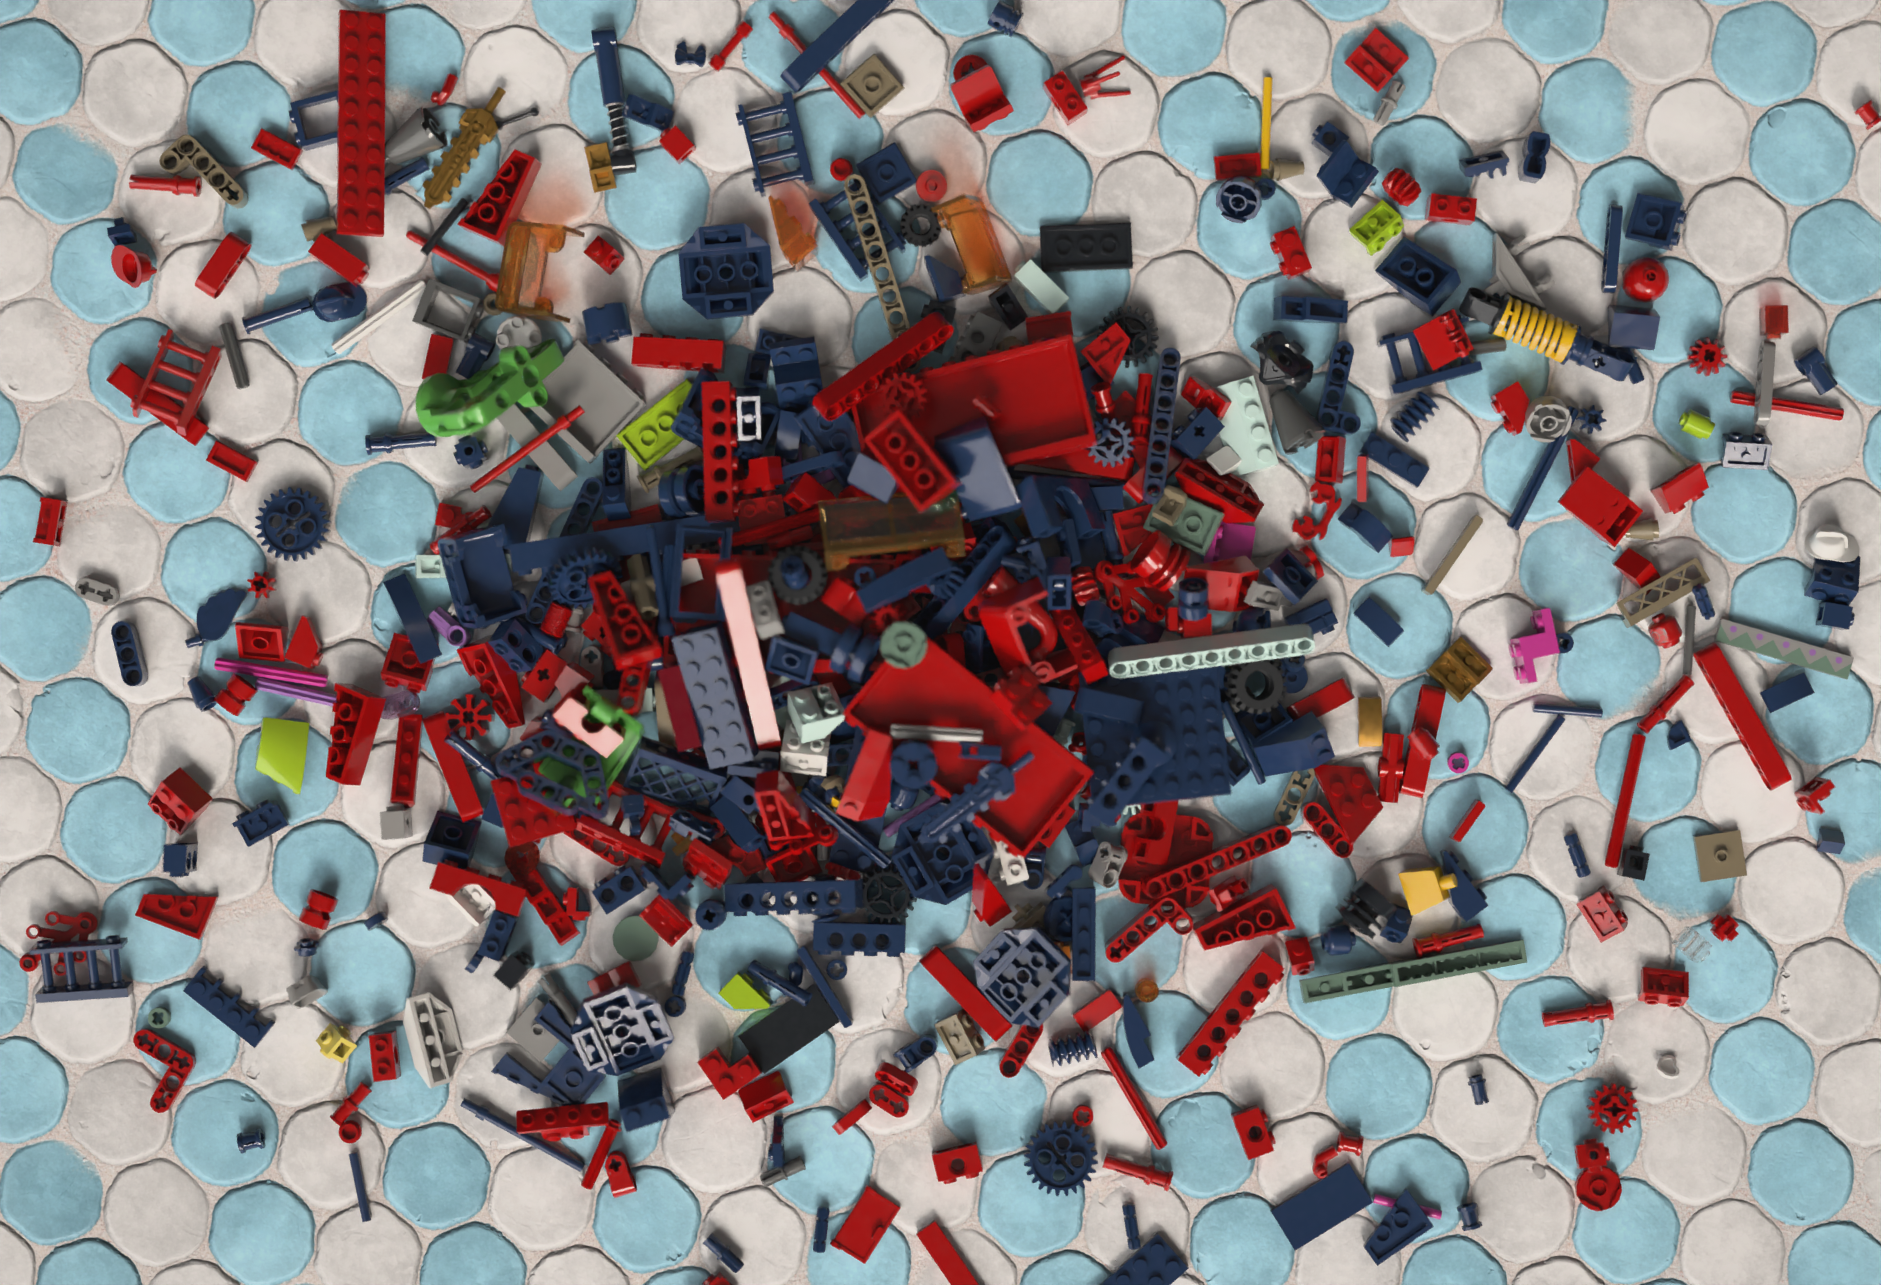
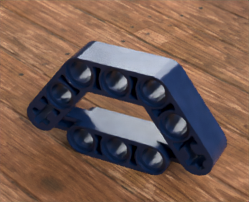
M545 730L497 755L495 762L498 773L516 780L518 791L523 796L568 816L576 814L579 810L596 819H602L608 815L609 799L601 759L595 750L554 731ZM545 739H552L555 742L551 747L542 745ZM571 748L575 750V754L571 757H566L563 755V751ZM525 749H530L534 752L528 758L523 757L521 753ZM515 754H517L519 763H517V760L514 758ZM549 757L578 770L582 775L586 798L569 788L524 769ZM587 758H593L596 760V764L588 767L584 764V761ZM506 760L510 763V767L503 765V761ZM525 779H530L534 782L530 788H524L521 785ZM592 780H598L601 785L596 789H592L588 786V783ZM546 789H552L555 794L547 798L542 795V792ZM599 796L602 810H597L595 797ZM571 798L576 801V804L573 807H566L563 802Z

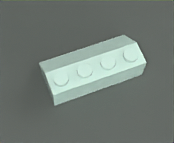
M1254 376L1216 387V390L1232 401L1224 418L1219 420L1225 426L1219 433L1223 447L1230 446L1242 460L1232 474L1239 477L1277 466L1279 462Z

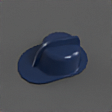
M349 282L326 286L315 294L313 310L320 320L326 322L353 318L365 309L367 296L363 288L359 285L355 287Z

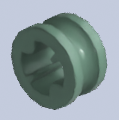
M157 1007L151 1010L148 1015V1022L154 1028H163L171 1021V1013L165 1007ZM156 1012L157 1014H164V1016L162 1017V1019L164 1020L163 1023L162 1021L158 1023L155 1021V1019L157 1018V1016L155 1015Z

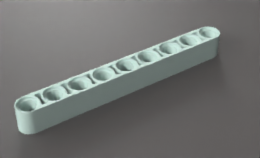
M1306 624L1115 648L1108 654L1110 674L1113 677L1129 678L1306 655L1315 649V642L1311 627Z

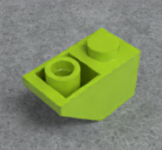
M738 972L718 993L734 1009H767L771 1005L769 1001L771 997L762 988L758 991L752 985L754 980L745 972L743 974Z

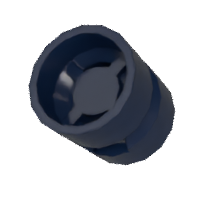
M1197 577L1181 580L1179 583L1180 599L1178 602V614L1180 617L1190 621L1205 618L1208 615L1209 583Z

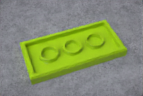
M685 379L616 435L644 471L648 470L685 440L676 435L671 430V426L692 386L688 379Z

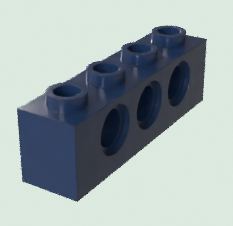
M1144 734L1140 739L1137 736L1128 747L1131 749L1126 757L1122 755L1114 765L1117 768L1112 776L1109 773L1100 783L1103 788L1098 794L1093 792L1086 802L1089 805L1087 812L1108 828L1166 754L1163 748ZM1134 756H1142L1145 759V764L1141 767L1133 765L1132 758ZM1121 774L1130 776L1131 782L1128 785H1122L1118 782V777ZM1108 792L1114 793L1117 800L1111 804L1107 803L1104 800V795Z
M814 922L813 950H818L819 955H831L832 951H841V955L853 956L855 952H864V956H877V952H887L888 957H900V953H905L906 924ZM835 932L840 933L843 936V942L839 945L833 944L830 941L831 934ZM857 933H862L866 937L865 944L856 945L853 942V936ZM879 934H885L889 938V943L885 946H880L876 942V937Z

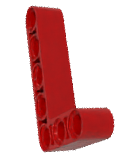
M630 601V603H631V604L635 607V609L637 610L636 602H635V601ZM593 603V611L598 620L601 621L595 603ZM658 615L649 621L642 619L656 641L658 640L656 635ZM653 660L624 668L617 704L618 707L623 709V712L632 718L641 712ZM633 679H640L637 685L629 686ZM635 701L632 707L624 708L626 702Z

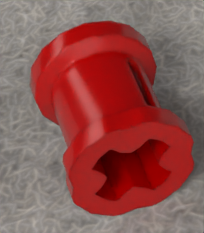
M1872 100L1854 112L1856 115L1859 114L1865 122L1867 130L1881 121V116L1873 107Z
M1340 1131L1336 1151L1353 1152L1355 1155L1360 1156L1363 1147V1136L1345 1135L1344 1132Z

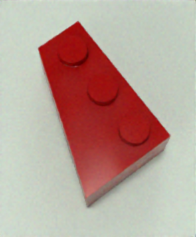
M781 772L756 773L755 797L769 841L814 837L816 816Z

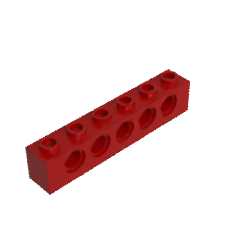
M730 381L702 382L705 521L736 522V516L740 515L739 502H736L735 493H739V480L735 479V470H738L739 462L738 456H734V447H738V435L734 433V424H737V411L733 410V401L737 400L736 387H733ZM724 400L726 404L724 410L721 412L715 411L716 402ZM720 423H725L726 431L721 435H717L715 432L716 426ZM725 446L727 449L726 455L722 458H717V448ZM720 469H726L727 477L723 481H718L716 477ZM721 492H726L728 495V500L724 504L717 502V496Z
M1260 950L1179 1052L1176 1059L1198 1077L1202 1073L1206 1075L1213 1066L1211 1061L1216 1055L1220 1057L1226 1050L1227 1046L1225 1044L1230 1037L1234 1039L1242 1029L1239 1027L1244 1020L1248 1021L1256 1012L1254 1007L1259 1001L1263 1003L1269 996L1270 992L1268 989L1273 983L1277 985L1284 976L1282 972L1285 968ZM1260 972L1265 973L1266 981L1261 985L1256 984L1254 980L1256 974ZM1243 991H1251L1252 999L1249 1002H1241L1240 995ZM1229 1009L1237 1010L1238 1016L1235 1020H1227L1226 1013ZM1215 1027H1222L1224 1030L1222 1037L1218 1039L1213 1038L1212 1030ZM1207 1045L1209 1046V1053L1203 1057L1199 1056L1197 1053L1199 1046Z

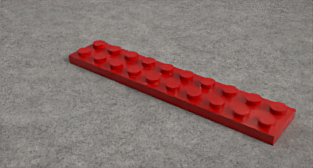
M339 10L337 234L384 236L386 14L351 10Z

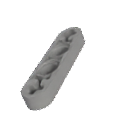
M1762 341L1758 352L1754 424L1762 426L1769 424L1772 408L1776 345L1775 342Z

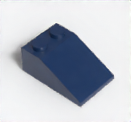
M1406 237L1400 240L1375 270L1380 277L1411 303L1432 317L1461 283L1456 269Z
M1312 711L1252 745L1265 776L1316 768L1335 757L1326 730Z

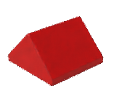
M243 622L235 623L239 658L285 662L286 658L284 657L287 650L289 627Z
M811 847L805 849L799 855L792 854L790 848H787L764 860L776 882L803 881L808 876L822 872Z

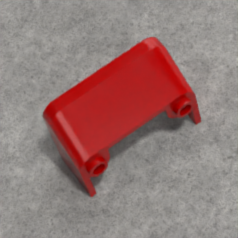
M1039 577L982 601L978 607L979 617L1002 671L1008 680L1010 678L1007 675L1016 666L1021 669L1026 665L1041 681L1040 683H1045L1078 668L1069 650L1045 660L1030 663L1016 627L1024 624L1029 618L1030 613L1027 604L1048 595Z

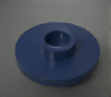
M1283 664L1280 666L1284 671L1282 676H1285L1287 682H1283V686L1287 687L1286 693H1297L1306 686L1308 675L1304 667L1298 672H1291Z

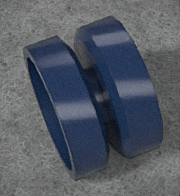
M695 464L683 468H675L665 471L660 477L658 484L659 500L665 513L671 518L682 519L705 514L704 467Z
M851 623L837 644L831 659L830 669L840 674L848 669V678L860 683L868 673L876 657L882 637L869 632L863 638V628Z

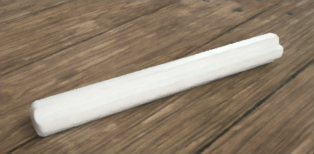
M422 279L414 283L333 342L331 345L334 351L338 354L344 352L421 296L427 284Z

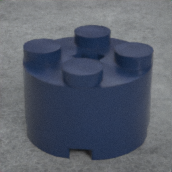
M625 303L604 304L605 307L597 308V306L582 311L588 345L598 344L601 340H606V343H615L620 341L619 338L633 335Z
M910 739L899 743L893 750L890 760V770L893 778L903 787L918 789L927 785L934 778L937 770V757L934 749L927 742L919 739ZM917 759L918 768H910L909 760L915 761Z

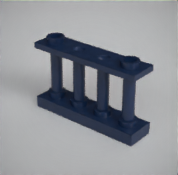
M791 92L782 94L784 101H780V104L745 112L743 104L738 105L740 112L735 113L738 125H743L756 175V178H753L752 181L755 192L760 191L761 197L766 196L764 187L799 179V181L804 180L805 186L814 184ZM783 113V115L788 114L789 123H785L786 126L750 135L747 121ZM788 135V137L793 136L795 145H791V148L756 157L753 143ZM794 157V159L799 158L801 167H797V170L761 179L759 165Z
M851 179L853 184L848 188L853 192L859 191L861 187L860 182L857 179ZM841 191L825 203L823 201L819 203L815 198L808 203L810 209L859 281H863L868 277L866 271L869 268L866 257L864 259H857L853 253L856 251L855 248L861 244L859 235L845 241L840 234L843 232V228L854 222L852 213H849L839 221L835 220L832 222L828 217L829 210L847 199L845 191ZM870 197L874 213L879 220L878 226L880 231L885 229L892 239L885 244L887 254L895 248H898L901 254L904 253V245L907 244L900 232L895 234ZM864 203L855 209L856 212L859 214L866 213L868 209L867 204ZM872 225L863 231V234L872 236L875 231L874 226ZM877 249L870 256L872 258H879L882 253L881 249Z
M1457 315L1462 325L1469 322L1468 317L1462 318L1461 315ZM1413 332L1395 336V333L1381 336L1382 340L1377 343L1378 348L1387 347L1394 372V385L1389 387L1391 396L1483 370L1481 361L1474 362L1469 354L1461 358V366L1452 368L1447 363L1438 368L1437 373L1430 374L1429 371H1426L1419 342ZM1405 340L1409 341L1418 373L1415 379L1407 380V377H1404L1395 343Z
M111 935L107 936L106 939L37 941L30 949V955H41L44 985L35 994L36 1003L129 997L134 990L133 981L125 982L122 979L119 949L126 945L128 938ZM109 949L113 976L111 983H102L99 980L96 950ZM86 951L90 977L88 984L79 985V982L76 981L73 952ZM63 952L67 984L65 986H56L53 982L50 953Z

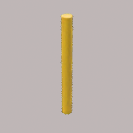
M1272 77L1263 78L1261 169H1269Z

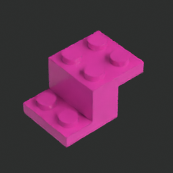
M1550 608L1532 611L1533 616L1530 617L1533 630L1536 629L1537 634L1510 639L1511 644L1508 645L1511 658L1514 657L1516 666L1513 667L1516 680H1519L1520 684L1537 682L1534 658L1560 653Z

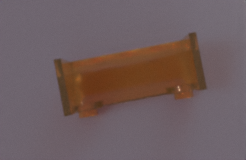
M963 194L932 207L933 212L939 213L937 218L941 228H946L947 231L951 232L966 272L963 275L964 279L961 280L964 288L962 290L963 294L975 295L1012 282L1009 268L988 212L980 197Z
M520 221L511 223L506 233L495 298L496 308L505 313L528 318L570 323V318L553 313V302L549 298L541 297L548 254L560 252L564 247L566 236L584 237L585 233L559 224Z

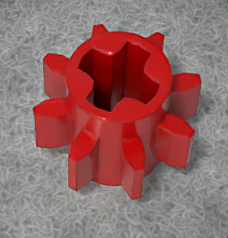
M267 571L263 573V576L259 572H254L255 578L247 580L251 583V588L248 589V592H256L255 598L257 599L261 597V594L265 598H270L269 592L277 590L273 587V582L276 579H269V572ZM259 581L266 584L265 589L258 586Z
M1717 914L1710 921L1714 925L1710 931L1721 942L1725 939L1732 941L1739 934L1736 931V928L1739 926L1738 923L1728 914H1725L1723 917Z

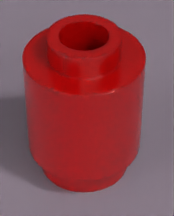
M1422 726L1407 736L1410 740L1409 744L1421 760L1426 758L1429 761L1439 754L1437 749L1440 745L1431 733Z

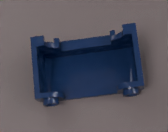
M703 369L699 370L671 426V430L676 435L703 448L702 382H719L714 373ZM724 400L716 402L715 411L721 412L726 406ZM736 400V401H733V410H736V411H737V400ZM766 402L760 404L761 440L738 441V447H734V456H738V462L743 464L744 469L749 470L748 460L757 459L762 456L778 422L781 409L777 408L773 403ZM720 423L715 428L717 435H721L726 431L725 423ZM734 424V433L738 435L737 424ZM720 446L716 450V455L720 458L724 457L727 453L725 446Z
M985 415L934 436V448L962 482L955 490L962 503L959 508L964 519L969 518L970 521L1022 508L1014 481L1011 479Z
M495 524L438 540V549L455 611L463 627L479 629L528 612L526 596L524 593L513 588L502 546L507 545L509 532L504 527V524Z

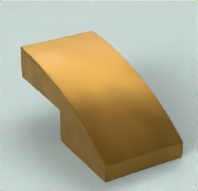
M607 142L584 147L594 193L617 188Z
M1358 697L1359 747L1382 746L1381 697Z

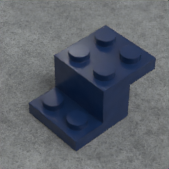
M814 336L769 343L779 406L783 411L800 413L811 405L814 397L823 390Z

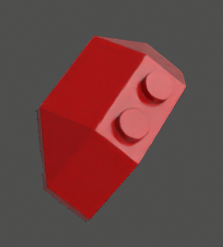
M1185 458L1175 473L1177 481L1187 497L1224 513L1222 521L1225 523L1254 522L1264 506L1262 500H1259L1257 493L1248 482L1232 473L1220 476L1206 460Z

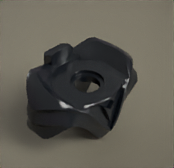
M1265 332L1250 345L1259 354V380L1264 385L1287 384L1292 386L1296 393L1299 394L1306 388L1307 383L1311 382L1314 367L1312 361L1302 355L1305 351L1304 348L1296 340L1290 343L1283 332Z

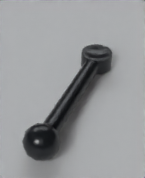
M532 108L529 112L502 122L497 120L496 124L498 129L501 130L507 124L529 116H537L539 110Z

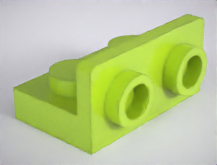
M1381 200L1353 225L1349 232L1366 248L1367 253L1372 256L1374 253L1382 250L1385 243L1392 237L1397 236L1404 227L1401 215L1384 200Z

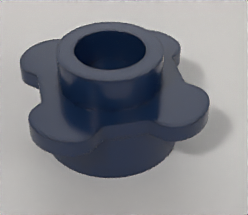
M312 938L301 939L296 943L297 946L294 947V951H298V955L302 957L315 955L319 941H313Z

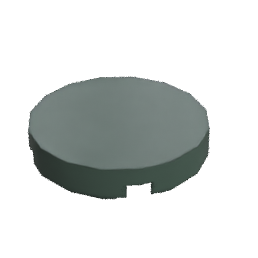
M901 621L892 624L885 630L880 646L887 662L895 667L908 668L922 660L926 654L927 640L920 627L912 622Z
M639 915L629 916L621 920L613 933V945L617 953L630 961H642L651 956L656 950L659 941L658 934Z

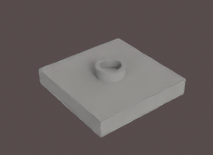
M536 997L506 1033L539 1062H542L560 1040L534 1020L546 1005Z

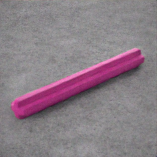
M216 658L215 660L216 670L326 687L328 683V676L324 674L225 658Z

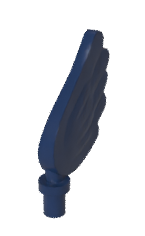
M230 588L225 592L218 593L216 596L209 597L206 606H201L198 609L197 627L199 633L195 634V637L185 640L187 648L197 645L203 646L206 641H218L223 638L229 630L247 593L243 590L236 592Z

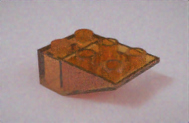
M770 195L768 199L782 255L798 272L818 254L816 249L818 246L817 242L809 232L806 234L802 232V224L794 215L788 216L787 207L779 198L775 200Z

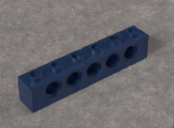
M862 879L732 883L724 885L725 912H733L734 916H747V912L755 911V916L769 915V911H776L777 915H789L790 910H798V914H812V910H820V914L834 913V909H842V913H856V908L863 907ZM814 891L819 896V900L817 903H815L812 899V894ZM835 891H838L841 896L839 903L834 899ZM792 892L797 896L795 904L790 899ZM771 893L775 896L774 904H771L769 901ZM749 894L754 898L752 905L748 903L747 898Z

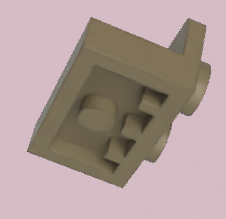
M964 1009L934 1024L955 1065L977 1056L985 1049L982 1036L978 1034L972 1017Z

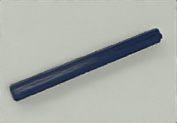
M1567 406L1572 418V427L1579 411L1572 406ZM1569 431L1563 437L1562 435L1556 437V441L1548 442L1507 522L1509 528L1519 530Z

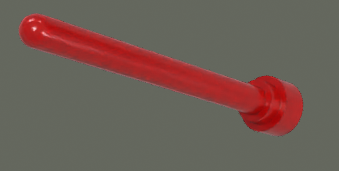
M412 230L406 233L408 239L422 247L428 241L427 238ZM436 245L431 251L484 280L489 289L496 293L502 289L506 281L505 276L493 272L490 274L439 245Z

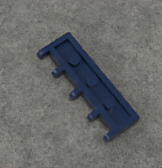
M202 966L183 992L251 1046L257 1047L276 1022L271 1020L265 1025L257 1019L255 1015L260 1009L255 1007L251 1012L247 1011L237 1003L242 995L237 993L231 998L219 988L224 981L219 978L213 984L203 976L208 968Z

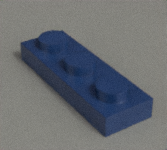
M1372 432L1359 451L1361 454H1369L1370 460L1416 488L1419 487L1430 469Z

